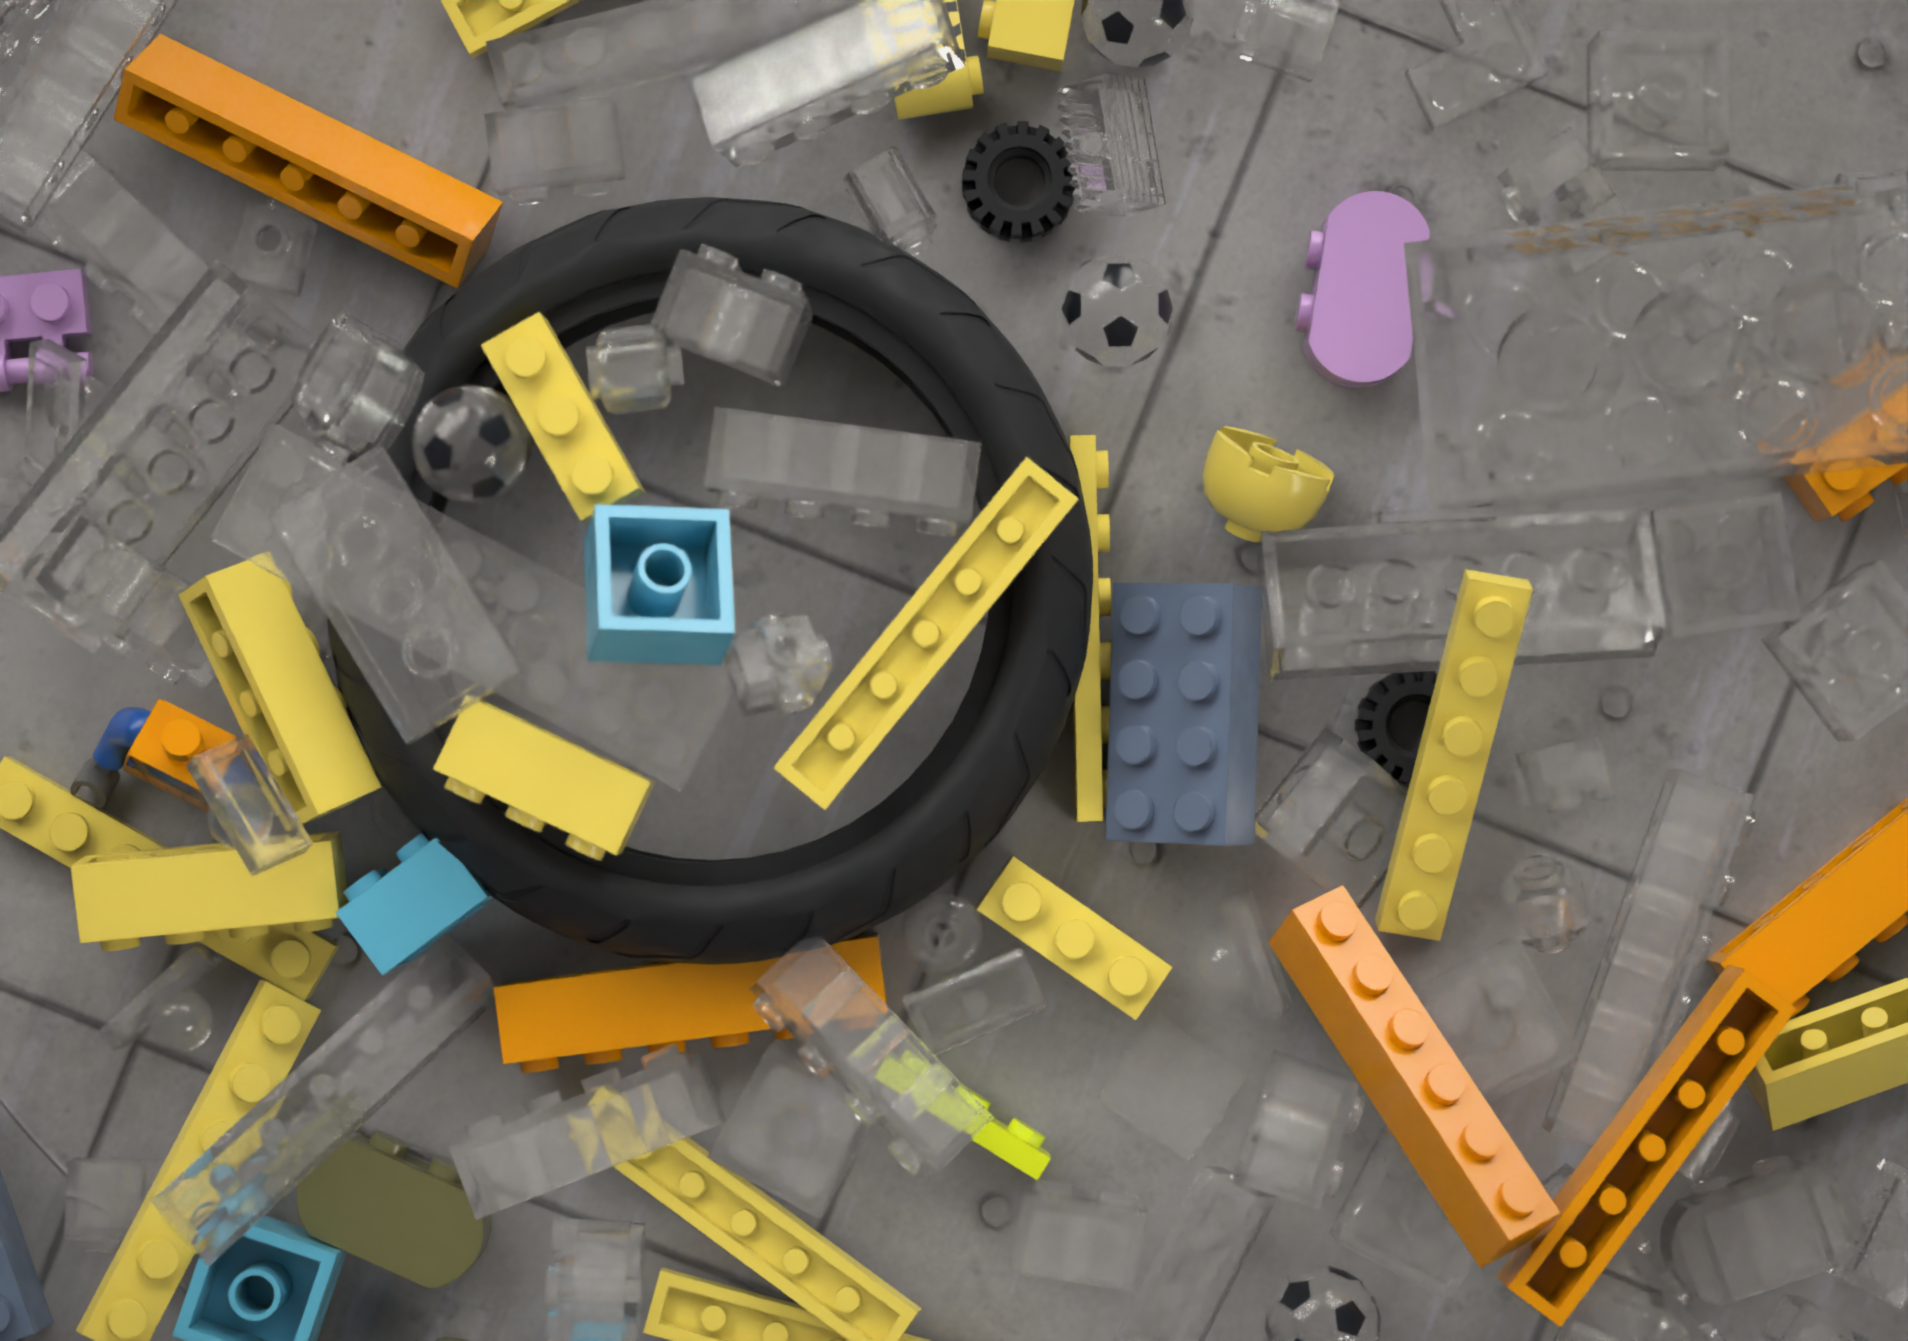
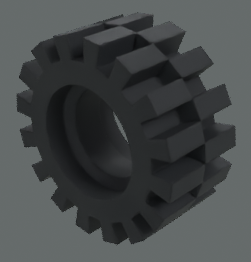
M1017 121V125L1008 127L1007 123L997 125L994 132L990 134L985 132L977 139V145L973 149L970 148L962 174L963 199L966 201L967 210L972 219L975 218L980 223V228L988 234L993 232L999 235L1000 240L1010 242V239H1021V243L1030 242L1033 237L1042 235L1043 238L1050 234L1053 228L1058 223L1061 225L1067 217L1077 188L1076 164L1073 156L1068 154L1064 141L1060 137L1054 138L1049 134L1050 129L1039 125V128L1028 126L1029 122ZM1021 158L1029 160L1036 164L1043 174L1044 189L1039 198L1031 204L1025 206L1010 205L1003 201L996 192L994 186L995 174L1000 166L1012 159Z
M1408 669L1388 674L1368 689L1370 691L1365 698L1361 699L1357 708L1360 711L1358 719H1355V731H1358L1359 741H1357L1360 752H1364L1368 759V764L1374 770L1380 771L1384 774V777L1393 781L1410 783L1418 751L1405 750L1395 742L1390 730L1391 718L1398 707L1409 701H1419L1430 706L1438 675L1435 673L1436 671Z

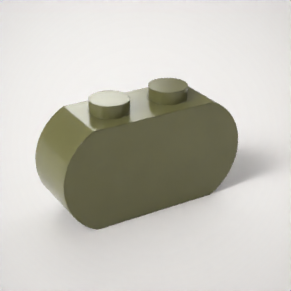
M374 1131L371 1138L363 1134L343 1138L319 1152L304 1169L299 1180L296 1196L300 1220L310 1236L425 1288L440 1287L455 1281L483 1253L491 1232L490 1208L479 1186L465 1180L468 1172L462 1167L438 1157H433L430 1164L406 1154L410 1147L407 1143L380 1131Z

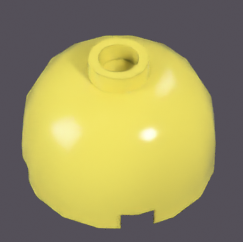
M1224 426L1221 427L1220 431H1216L1212 439L1203 469L1204 493L1213 509L1227 518L1224 528L1231 534L1251 542H1260L1263 533L1283 536L1303 529L1316 517L1324 504L1334 478V472L1325 464L1301 450L1296 449L1293 456L1279 448L1273 447L1278 440L1249 430Z

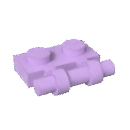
M82 269L0 276V392L12 391L14 384L45 381L48 387L69 385L70 379L93 377L94 361L91 352L69 353L68 337L93 335L87 272ZM43 340L44 350L42 356L12 359V342Z

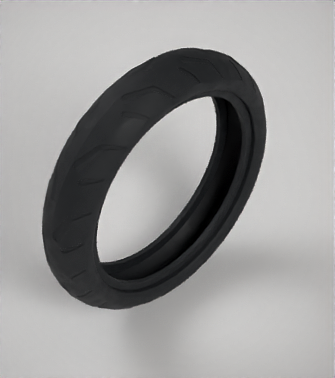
M719 197L658 200L623 208L602 210L582 217L516 248L474 276L459 291L432 312L409 340L377 386L353 434L335 485L331 503L325 566L327 624L338 688L346 700V710L375 772L402 813L429 842L437 837L440 841L437 843L462 862L494 899L515 913L546 929L570 939L626 957L660 962L705 965L758 962L821 949L853 937L922 901L978 855L998 835L1018 809L1042 773L1062 733L1085 664L1090 633L1093 591V555L1090 528L1073 454L1064 432L1033 373L1014 346L979 306L956 285L902 248L855 225L791 204ZM705 306L750 308L785 315L818 326L851 342L881 362L923 402L952 442L969 476L981 512L1026 457L1078 498L1076 504L988 610L981 654L970 686L954 719L932 752L912 775L879 805L852 823L817 840L784 851L749 858L720 860L675 858L625 846L622 854L614 855L606 851L602 860L599 861L565 845L570 833L545 822L542 831L537 832L507 818L504 815L509 805L485 794L481 804L449 791L444 788L449 776L433 769L464 703L456 689L445 657L437 615L435 583L437 553L444 514L449 499L436 494L425 482L450 498L458 473L440 474L439 470H431L423 448L437 435L465 452L464 463L473 443L478 437L482 415L494 414L506 400L494 390L509 397L481 345L538 312L549 321L564 350L572 344L611 325L641 315L676 308ZM465 388L464 391H470V406L451 414L446 413L431 403L448 389ZM417 420L416 444L412 453L411 435Z

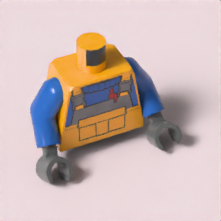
M158 699L152 711L136 707H127L118 711L111 718L94 750L93 758L88 759L84 763L70 788L73 796L77 794L81 786L93 788L100 796L95 808H102L120 779L118 770L122 768L124 771L227 822L230 832L220 843L257 839L254 835L259 832L268 795V784L261 769L241 739L162 699Z

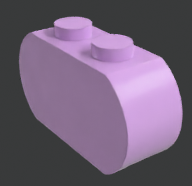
M1368 191L1353 195L1342 201L1331 211L1322 224L1321 232L1311 230L1309 234L1304 268L1313 269L1315 273L1311 294H1300L1294 330L1305 332L1302 349L1313 369L1327 381L1341 387L1367 388L1382 383L1401 369L1411 356L1430 229L1418 209L1398 195L1383 191Z

